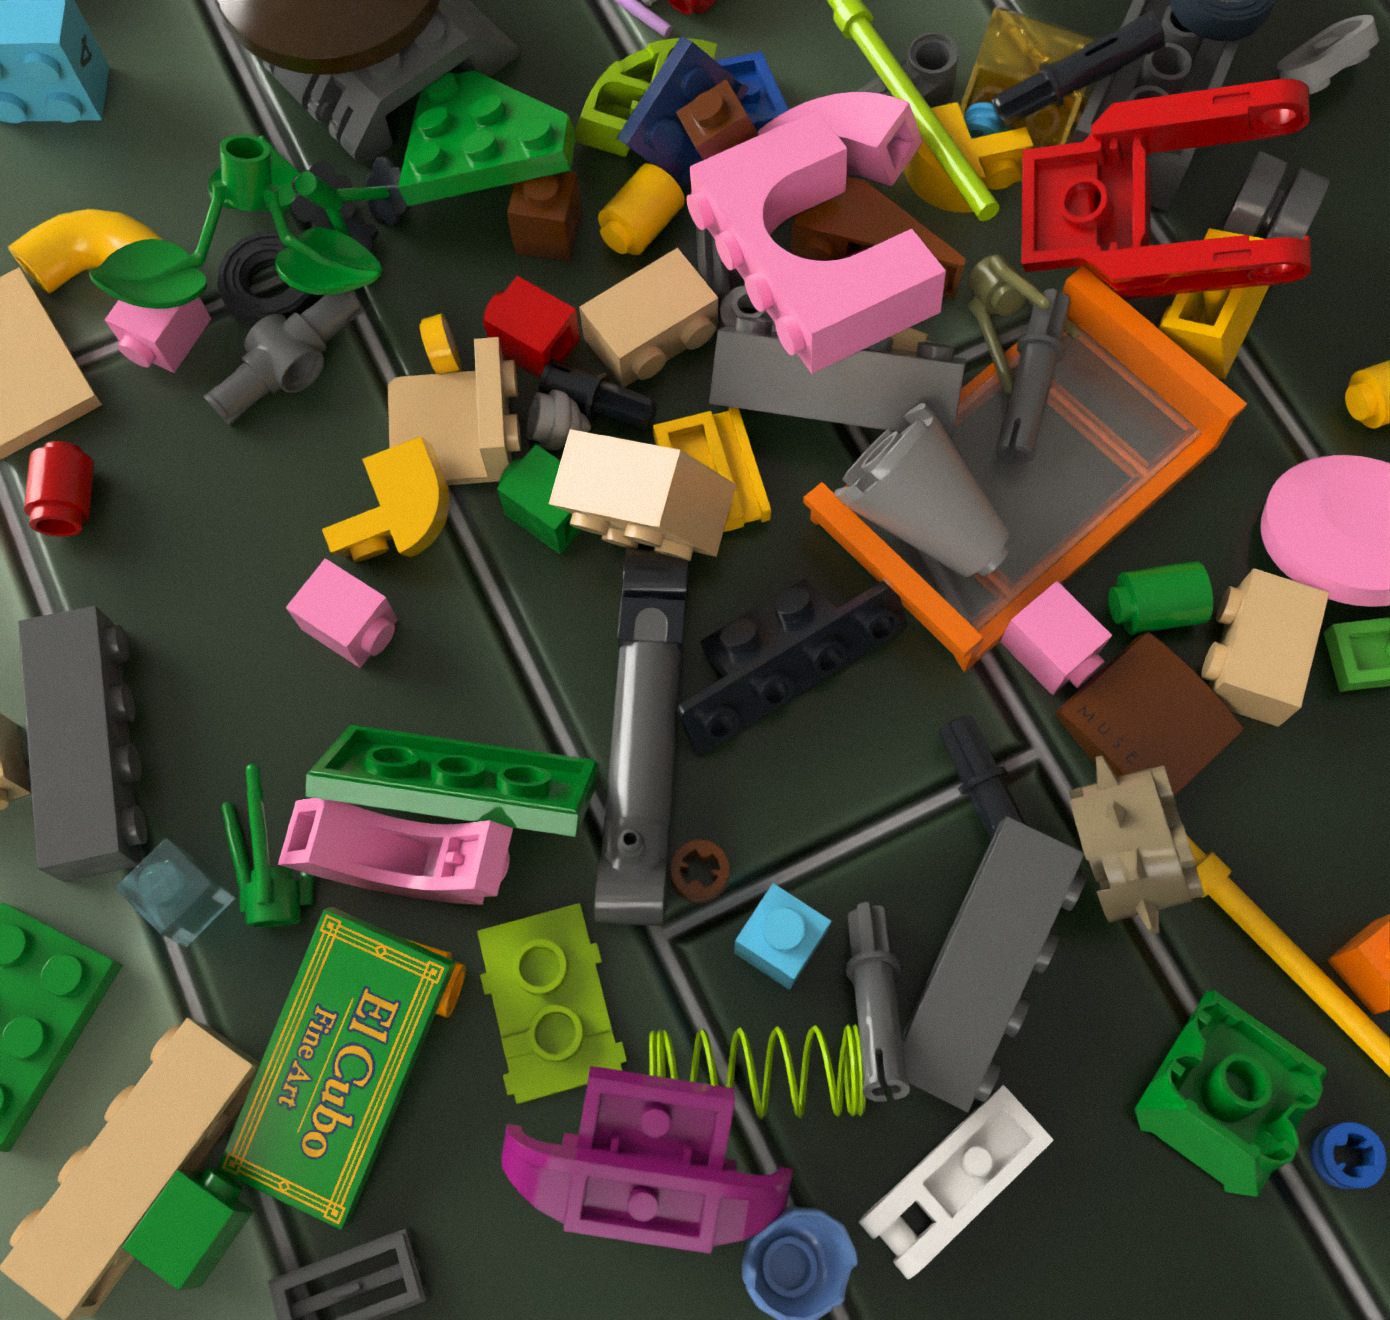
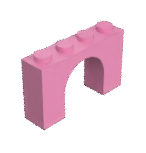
M817 110L690 166L692 194L687 196V206L696 226L700 230L705 228L709 230L715 239L717 251L726 268L729 270L737 269L745 281L746 291L753 306L759 312L767 311L775 322L777 335L786 352L790 355L797 353L811 374L940 313L946 270L913 229L907 230L851 257L832 261H816L798 257L781 248L770 237L772 232L788 218L846 192L847 147Z

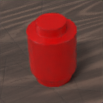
M53 441L30 453L24 512L30 517L29 526L34 531L48 536L70 537L81 533L83 523L89 520L95 464L94 460L89 455L83 453L79 446L69 442Z

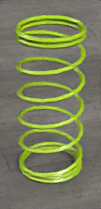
M855 1023L853 1027L848 1024L844 1028L838 1066L837 1090L824 1034L817 1025L809 1029L803 1052L799 1096L791 1053L785 1033L779 1026L775 1027L771 1032L768 1042L762 1102L760 1101L749 1040L745 1031L739 1027L734 1032L731 1043L726 1087L733 1088L739 1038L741 1037L755 1111L760 1119H764L768 1109L773 1053L778 1034L784 1054L794 1112L796 1116L801 1118L805 1111L810 1050L813 1036L816 1032L824 1059L833 1113L837 1117L842 1114L843 1090L845 1086L848 1113L852 1117L856 1114L860 1117L865 1112L866 1097L863 1095L862 1083L864 1082L859 1026ZM702 1028L697 1033L695 1039L690 1082L697 1083L703 1039L711 1085L719 1086L710 1039L707 1032ZM660 1029L658 1032L652 1030L649 1041L650 1075L666 1078V1046L671 1079L679 1080L669 1032L666 1029L664 1031Z

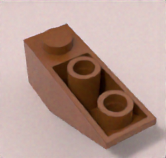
M846 176V192L796 214L792 223L790 253L801 258L816 261L839 260L857 251L858 253L865 251L907 230L913 229L946 270L943 296L954 299L956 298L966 261L965 257L870 183Z

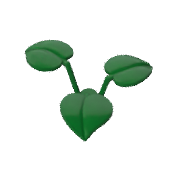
M249 134L232 135L220 143L221 165L212 173L208 180V193L212 201L197 249L193 254L189 256L183 247L169 241L145 239L132 242L117 249L99 267L89 270L90 278L96 286L122 302L151 309H169L187 304L198 298L207 288L206 276L197 268L206 261L221 209L225 207L241 211L254 212L263 210L271 212L281 242L288 247L277 254L275 259L276 271L283 281L299 291L314 295L339 294L375 282L378 277H382V268L379 261L363 245L344 233L315 227L304 231L297 238L290 232L283 211L291 209L292 200L297 195L292 189V181L300 173L277 153L264 135L257 137Z

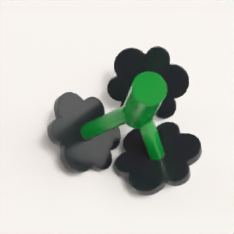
M388 157L376 158L373 164V173H369L366 176V187L352 188L350 179L343 175L336 176L333 167L326 162L312 164L308 172L300 173L292 181V189L297 195L292 200L291 210L298 220L303 222L314 221L316 227L344 233L358 241L371 253L375 250L373 240L379 234L378 229L374 224H366L361 217H353L355 213L353 201L368 200L371 215L375 219H384L385 223L389 226L397 225L400 221V215L407 214L411 206H407L398 189L402 168L394 167Z

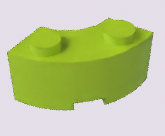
M680 38L648 43L647 48L629 55L620 62L618 60L614 62L598 79L584 104L575 130V142L626 158L630 148L619 141L617 136ZM686 38L694 42L714 59L717 48L716 43Z

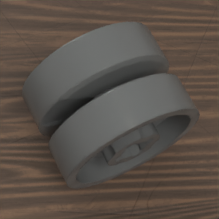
M1259 151L1220 230L1263 239L1281 237L1304 239L1325 196L1330 179L1301 168L1296 172L1286 189L1280 188L1288 162Z

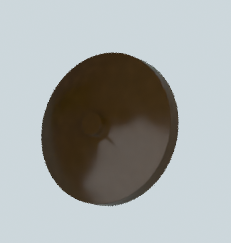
M217 0L229 29L236 39L251 53L279 68L317 75L352 72L378 64L394 56L421 34L433 18L440 0Z

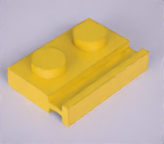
M729 407V411L712 414V411L653 425V434L657 446L682 450L736 484L723 532L742 528L744 523L761 519V523L770 521L771 507L739 408Z

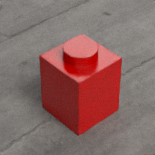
M519 276L515 277L504 293L498 292L495 294L486 307L483 322L487 338L499 337L503 358L514 360L515 365L538 378H541L546 364H549L551 359L564 363L580 342L576 308Z

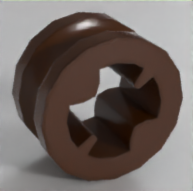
M701 839L686 842L676 850L671 860L670 874L674 889L682 899L694 904H706L716 900L724 893L729 883L730 867L726 853L719 845L709 840ZM697 856L702 864L713 860L719 869L711 871V879L715 882L707 887H703L698 880L686 883L681 873H689V865L686 862L690 858Z

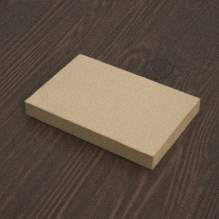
M20 267L0 277V460L102 406Z

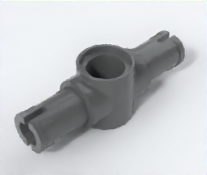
M348 291L323 296L301 315L295 312L288 319L282 314H272L264 317L250 329L245 338L244 347L247 354L241 358L244 363L220 385L213 388L203 397L230 426L242 413L268 392L274 395L280 389L287 393H296L305 389L316 380L323 369L324 357L322 353L328 349L325 344L345 325L363 313L364 310L360 307L361 305L354 295Z

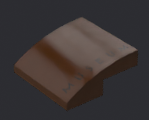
M1149 632L1139 634L1055 712V715L1092 762H1096V757L1103 755L1117 777L1164 765L1173 796L1180 792L1244 730L1231 711L1182 659Z

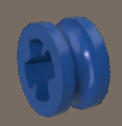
M1355 1122L1331 1124L1320 1129L1311 1142L1309 1151L1311 1164L1317 1175L1328 1185L1339 1189L1368 1188L1376 1184L1385 1173L1387 1164L1385 1147L1378 1135L1364 1125ZM1349 1137L1354 1141L1350 1145V1149H1360L1362 1163L1361 1166L1349 1167L1348 1175H1346L1342 1171L1346 1163H1336L1333 1151L1334 1146L1346 1145Z

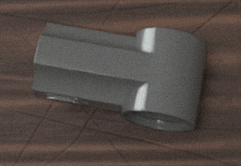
M936 31L925 32L917 36L910 43L907 57L899 61V64L930 108L945 105L952 98L959 56L958 46L953 38L945 33ZM879 76L856 91L878 93L893 97Z

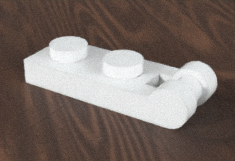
M1004 1085L999 1086L985 1103L982 1102L889 1193L871 1207L859 1220V1224L872 1239L880 1236L896 1254L893 1263L909 1280L951 1242L1054 1139ZM914 1202L933 1221L918 1236L900 1216Z

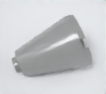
M920 403L902 416L911 425L901 433L898 431L892 432L889 428L883 432L842 478L848 487L836 489L834 495L844 506L966 578L978 573L981 577H984L994 571L1008 555L1009 549L1005 546V543L1010 533L935 412L926 404Z

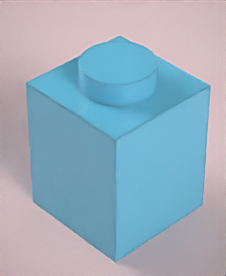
M773 883L736 938L734 954L788 990H791L826 935L831 920Z

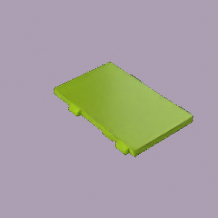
M580 903L477 931L486 973L480 975L485 995H492L509 1073L503 1075L507 1096L514 1095L516 1104H521L587 1085L590 1066L623 1071L621 1064L626 1063L627 1058L622 1041L615 1042L596 965L602 963L598 944L590 943Z

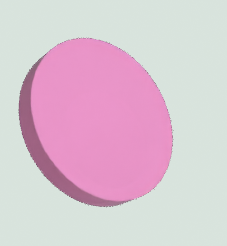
M1332 455L1302 462L1286 471L1273 485L1261 516L1262 540L1274 563L1293 581L1329 592L1328 599L1356 606H1389L1390 463L1362 456Z

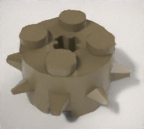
M1103 755L1096 757L1097 783L1069 790L1071 796L1070 804L1086 860H1089L1096 882L1100 884L1101 890L1097 891V895L1108 922L1139 915L1151 934L1159 933L1158 910L1192 902L1191 899L1205 896L1190 844L1179 817L1173 792L1164 765L1117 777Z

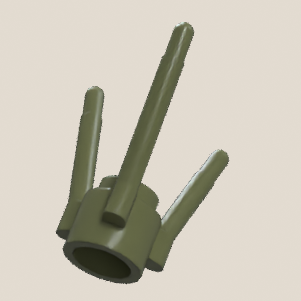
M995 254L981 260L971 271L968 278V286L975 297L969 302L968 308L978 319L998 377L1001 380L1006 395L1010 396L1014 380L990 315L993 313L1009 316L1017 312L1026 301L1032 306L1035 304L1040 309L1047 310L1051 306V301L1025 280L1005 256ZM1067 318L1064 332L1072 338H1078L1081 330Z

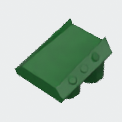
M1206 991L1135 1107L1140 1131L1152 1132L1221 1182L1226 1193L1258 1197L1270 1174L1293 1160L1299 1147L1296 1128L1304 1114L1317 1105L1323 1092L1322 1082L1327 1075V1068L1217 991Z

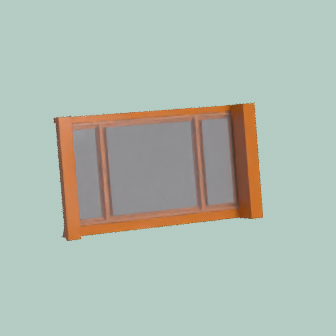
M1085 266L1080 267L1066 279L1062 293L1069 295L1071 299L1068 319L1079 327L1081 334L1078 338H1072L1065 332L1063 334L1062 343L1066 347L1065 355L1055 366L1035 446V457L1032 461L1021 462L1019 459L1020 451H1017L1015 461L1003 459L995 452L1010 396L1006 395L994 363L990 364L961 389L952 441L1010 533L1005 543L1009 553L994 571L984 577H981L978 573L966 578L844 506L823 482L803 497V503L811 510L810 520L816 526L819 524L879 583L882 581L887 583L900 596L902 605L954 655L964 673L1000 642L1010 621L1056 581L1063 586L1215 451L1235 417L1247 405L1244 400ZM1018 342L1004 353L1012 372L1013 380H1015L1021 356L1017 351Z

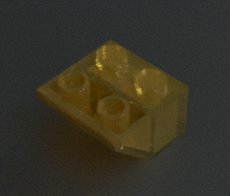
M994 7L960 106L963 118L966 110L971 105L979 102L992 104V99L995 95L1039 73V65L1041 63L1047 62L1050 65L1075 53L1099 38L1004 7ZM1090 85L1063 98L1064 105L1057 108L1052 103L1014 123L1012 130L1027 127L1034 145L1033 148L1066 144Z

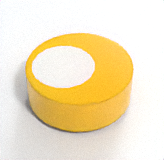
M443 313L422 319L420 332L435 373L440 375L461 371L462 365L459 352Z

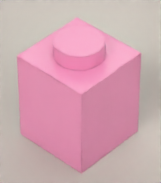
M198 297L187 304L169 309L143 308L118 300L105 318V321L120 342L117 346L119 351L128 359L142 367L148 368L153 363L175 373L212 318L202 300Z
M326 558L286 607L302 631L359 668L363 666L370 655L376 656L386 648L395 631L394 624L398 620L384 595Z
M1056 581L1010 621L1000 643L1054 695L1069 681L1076 688H1079L1104 665L1105 661L1099 656V653L1112 634Z

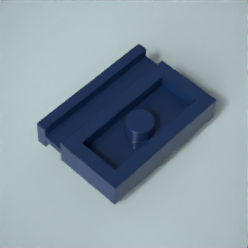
M681 36L617 136V139L650 164L665 170L678 184L685 188L691 179L690 166L701 162L703 159L696 150L676 112L692 102L697 96L710 90L725 79H727L740 102L749 88L736 80L730 72L694 42Z

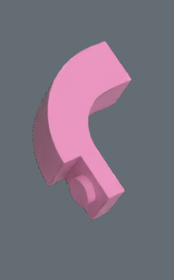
M869 92L839 93L805 102L777 116L757 131L761 135L817 110L847 147L846 175L864 177L891 187L923 143L908 101Z
M318 798L296 800L278 865L335 882L379 892L429 901L482 905L484 897L498 895L500 883L508 871L510 863L508 848L513 828L491 820L459 824L423 823L383 815L345 802Z

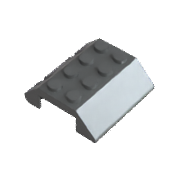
M440 0L433 18L413 42L394 56L370 67L347 73L317 75L289 71L267 63L262 60V65L272 76L274 75L276 80L317 122H327L331 119L328 126L330 135L338 143H341V146L357 163L365 164L393 146L385 118L391 111L457 65L465 72L475 70L487 77H491L521 54L520 48L470 0ZM223 17V24L225 28L234 36L232 31L229 29L225 18Z

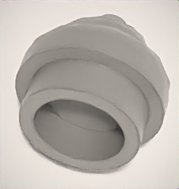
M553 389L549 394L537 392L533 397L527 419L528 440L539 442L541 448L551 451L560 450L566 444L570 429L587 433L590 431L591 425L588 418L580 412L578 404L572 398H569L565 392Z

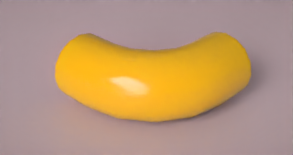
M85 209L59 214L28 231L8 246V249L32 280L50 295L72 277L85 270L99 267L111 253L127 244L145 239H163L150 227L127 214Z

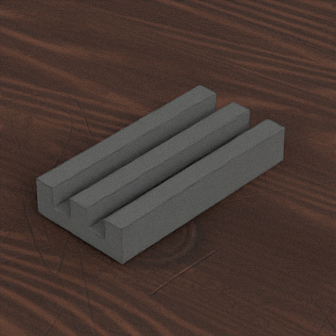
M405 1228L268 1280L277 1320H295L401 1278H404L407 1292L335 1320H378L430 1300L427 1286L423 1285L420 1271L422 1269L418 1256L415 1257L412 1243L414 1240L410 1228ZM396 1249L399 1260L398 1264L291 1304L289 1289Z

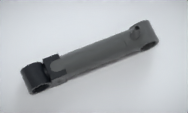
M627 548L624 559L617 637L619 657L602 852L598 862L596 878L595 922L663 926L678 721L676 708L679 705L681 666L684 656L690 562L685 559L654 552L652 549Z

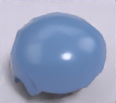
M786 1206V1209L775 1220L770 1222L765 1230L747 1239L742 1259V1280L746 1285V1291L755 1305L776 1320H818L833 1310V1307L839 1306L844 1302L851 1270L858 1264L857 1251L844 1224L821 1209Z

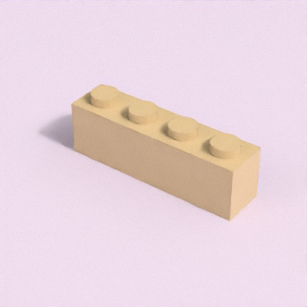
M186 1018L181 1026H173L159 1039L150 1055V1060L153 1063L136 1086L130 1085L126 1087L112 1101L104 1116L105 1121L108 1122L90 1146L86 1145L80 1148L71 1156L58 1175L60 1187L44 1208H38L31 1212L19 1224L11 1236L10 1245L13 1249L1 1263L0 1271L62 1320L93 1317L135 1259L122 1249V1246L177 1170L199 1171L241 1112L260 1062L207 1024Z

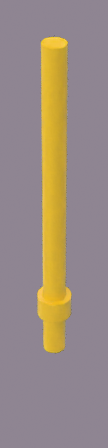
M1187 836L1205 896L1209 895L1390 1077V1038L1228 877L1232 870L1213 851L1206 855Z

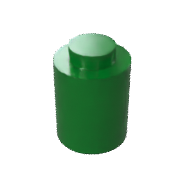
M1199 561L1120 573L1116 586L1109 589L1108 605L1113 621L1116 624H1122L1126 632L1133 635L1207 623L1212 616L1213 593L1206 569Z

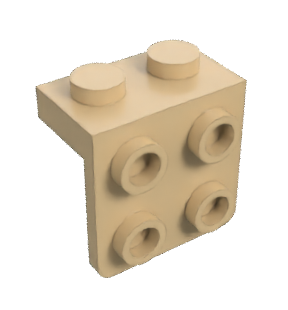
M499 337L474 339L475 371L396 377L388 385L389 447L391 448L422 436L433 446L447 485L499 481L505 468L512 462V452L521 451L518 414H510L509 397H518L516 365L514 360L504 361Z

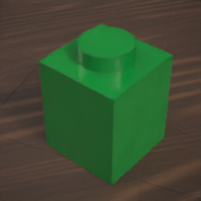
M535 444L523 459L516 458L505 468L500 477L497 492L505 516L561 555L580 533L581 529L569 525L572 517L571 514L549 504L561 461Z
M207 1166L203 1173L200 1171L177 1170L124 1243L122 1249L178 1291L202 1287L254 1211L237 1199L243 1188L232 1178L217 1169Z

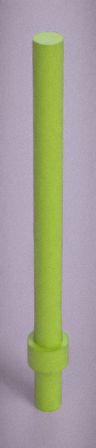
M827 0L834 10V22L845 38L856 42L893 97L910 103L922 139L980 221H987L993 218L1000 208L998 202L872 26L873 16L863 1Z

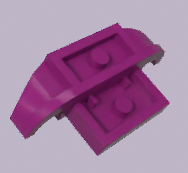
M590 1066L579 1135L564 1133L563 1143L559 1145L535 1140L527 1136L522 1131L521 1126L507 1124L501 1157L502 1168L517 1191L537 1210L563 1223V1231L711 1254L712 1246L743 1241L765 1230L768 1224L786 1209L793 1173L792 1168L779 1167L777 1172L769 1175L738 1173L736 1160L725 1158L735 1104L734 1088Z

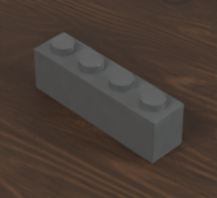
M736 317L735 326L728 325L718 330L709 404L883 430L889 428L891 431L902 432L911 425L902 416L920 403H924L935 412L952 440L966 365V358L954 357V346L932 342H918L917 352L893 349V338L888 337L811 374L797 353L790 355L786 352L777 332L772 331L773 322L770 320Z
M96 605L19 620L37 869L63 882L142 866L140 845L147 842L148 829L144 812L139 805H136L134 782L140 781L142 770L137 749L130 743L128 721L135 719L136 711L132 692L129 686L124 683L122 662H127L130 656L126 633L121 625H115Z
M1006 817L999 823L903 1031L902 1041L906 1075L910 1084L966 1112H969L974 1099L983 1103L986 1102L1001 1070V1064L992 1059L1003 1034L1014 1038L1028 1012L1030 1000L1021 996L1030 974L1032 970L1043 974L1056 950L1059 936L1050 933L1057 914L1061 907L1068 911L1073 909L1085 885L1087 874L1078 870L1085 855L1084 852L1010 817Z

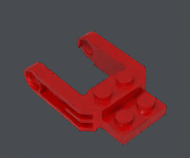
M1276 79L1112 103L1092 124L1091 134L1083 142L1023 150L1021 264L1025 272L1086 266L1090 272L1123 299L1277 285L1305 278L1311 273V238L1309 236H1304V240L1281 237L1250 241L1249 235L1151 245V170L1147 156L1151 153L1279 137L1297 132L1304 128L1310 120L1308 85L1294 79Z

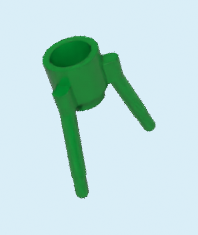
M251 763L246 767L255 870H250L240 824L238 823L233 803L228 801L224 802L221 806L225 832L239 887L240 913H246L247 927L263 928L297 924L301 922L300 907L314 906L313 882L315 876L300 872L298 881L293 880L292 869L287 867H270L260 769L257 764Z

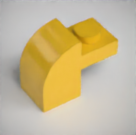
M958 102L931 108L988 189L1000 190L1022 181L1023 150L1033 149L1034 146L1027 127L971 139ZM923 140V143L904 169L907 181L913 191L922 200L941 210L956 213L973 212Z
M419 436L362 459L380 506L323 528L322 532L331 553L343 557L351 555L354 562H360L387 552L389 547L386 541L393 539L398 553L411 558L423 552L437 539L447 520L450 503L449 491L433 446L422 436Z

